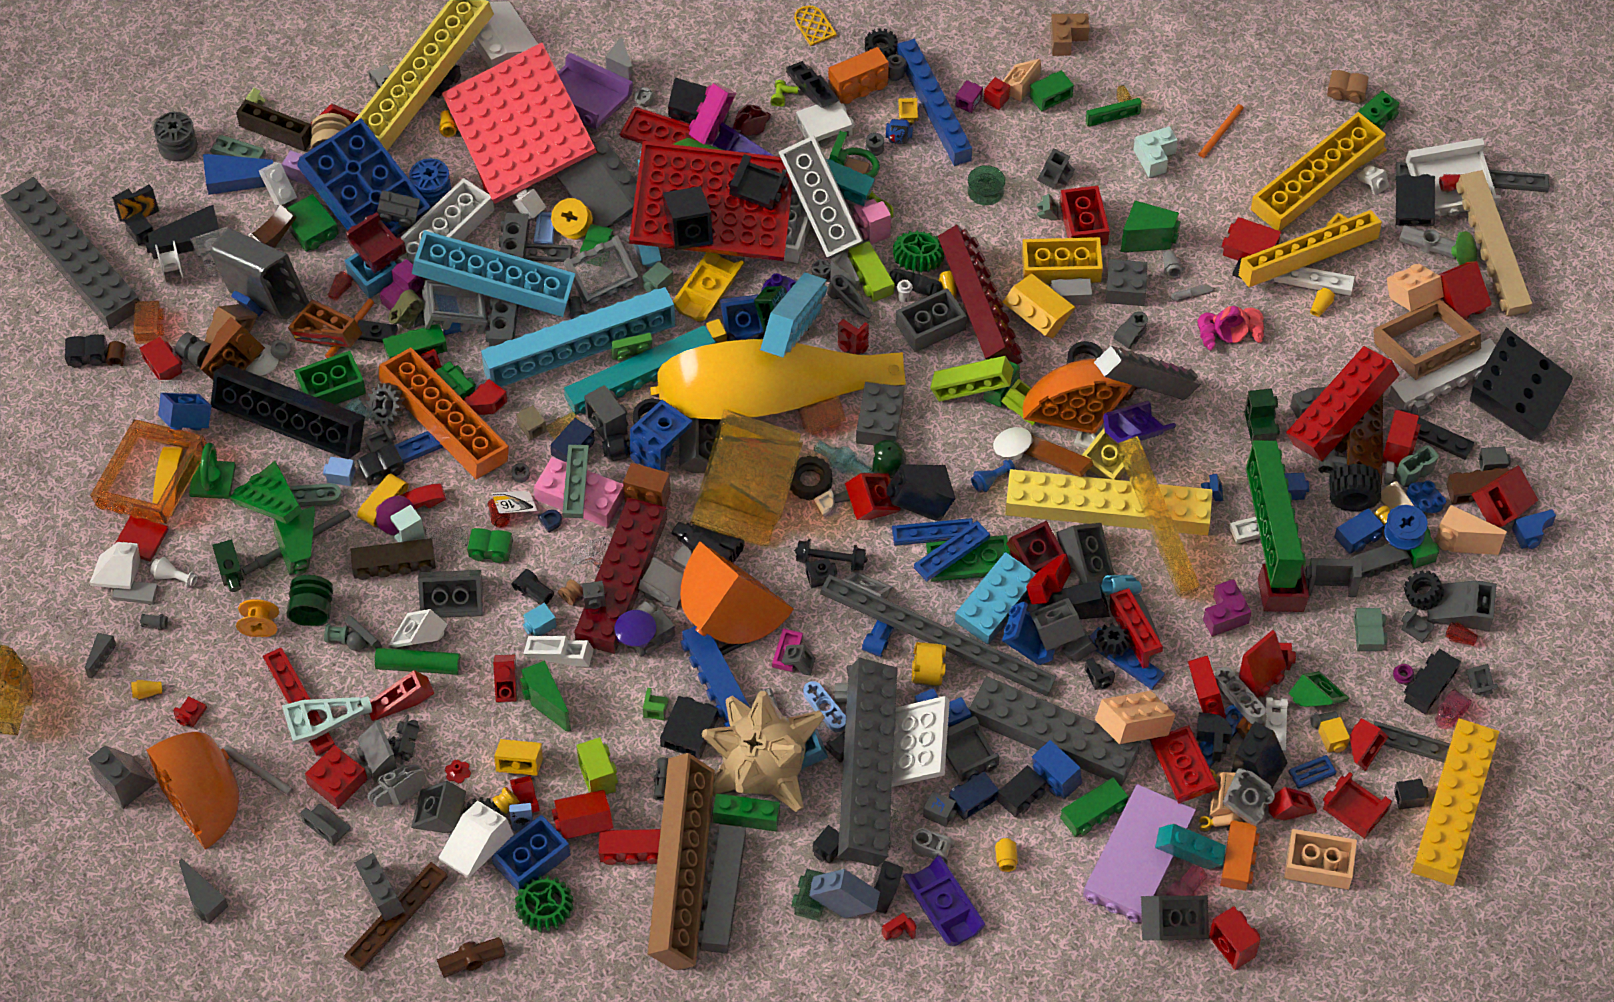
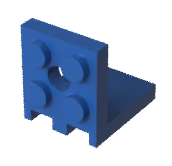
M661 400L630 428L631 459L637 464L640 463L646 467L666 471V449L692 426L693 421L664 400ZM661 422H666L669 425L666 427H662L659 424Z

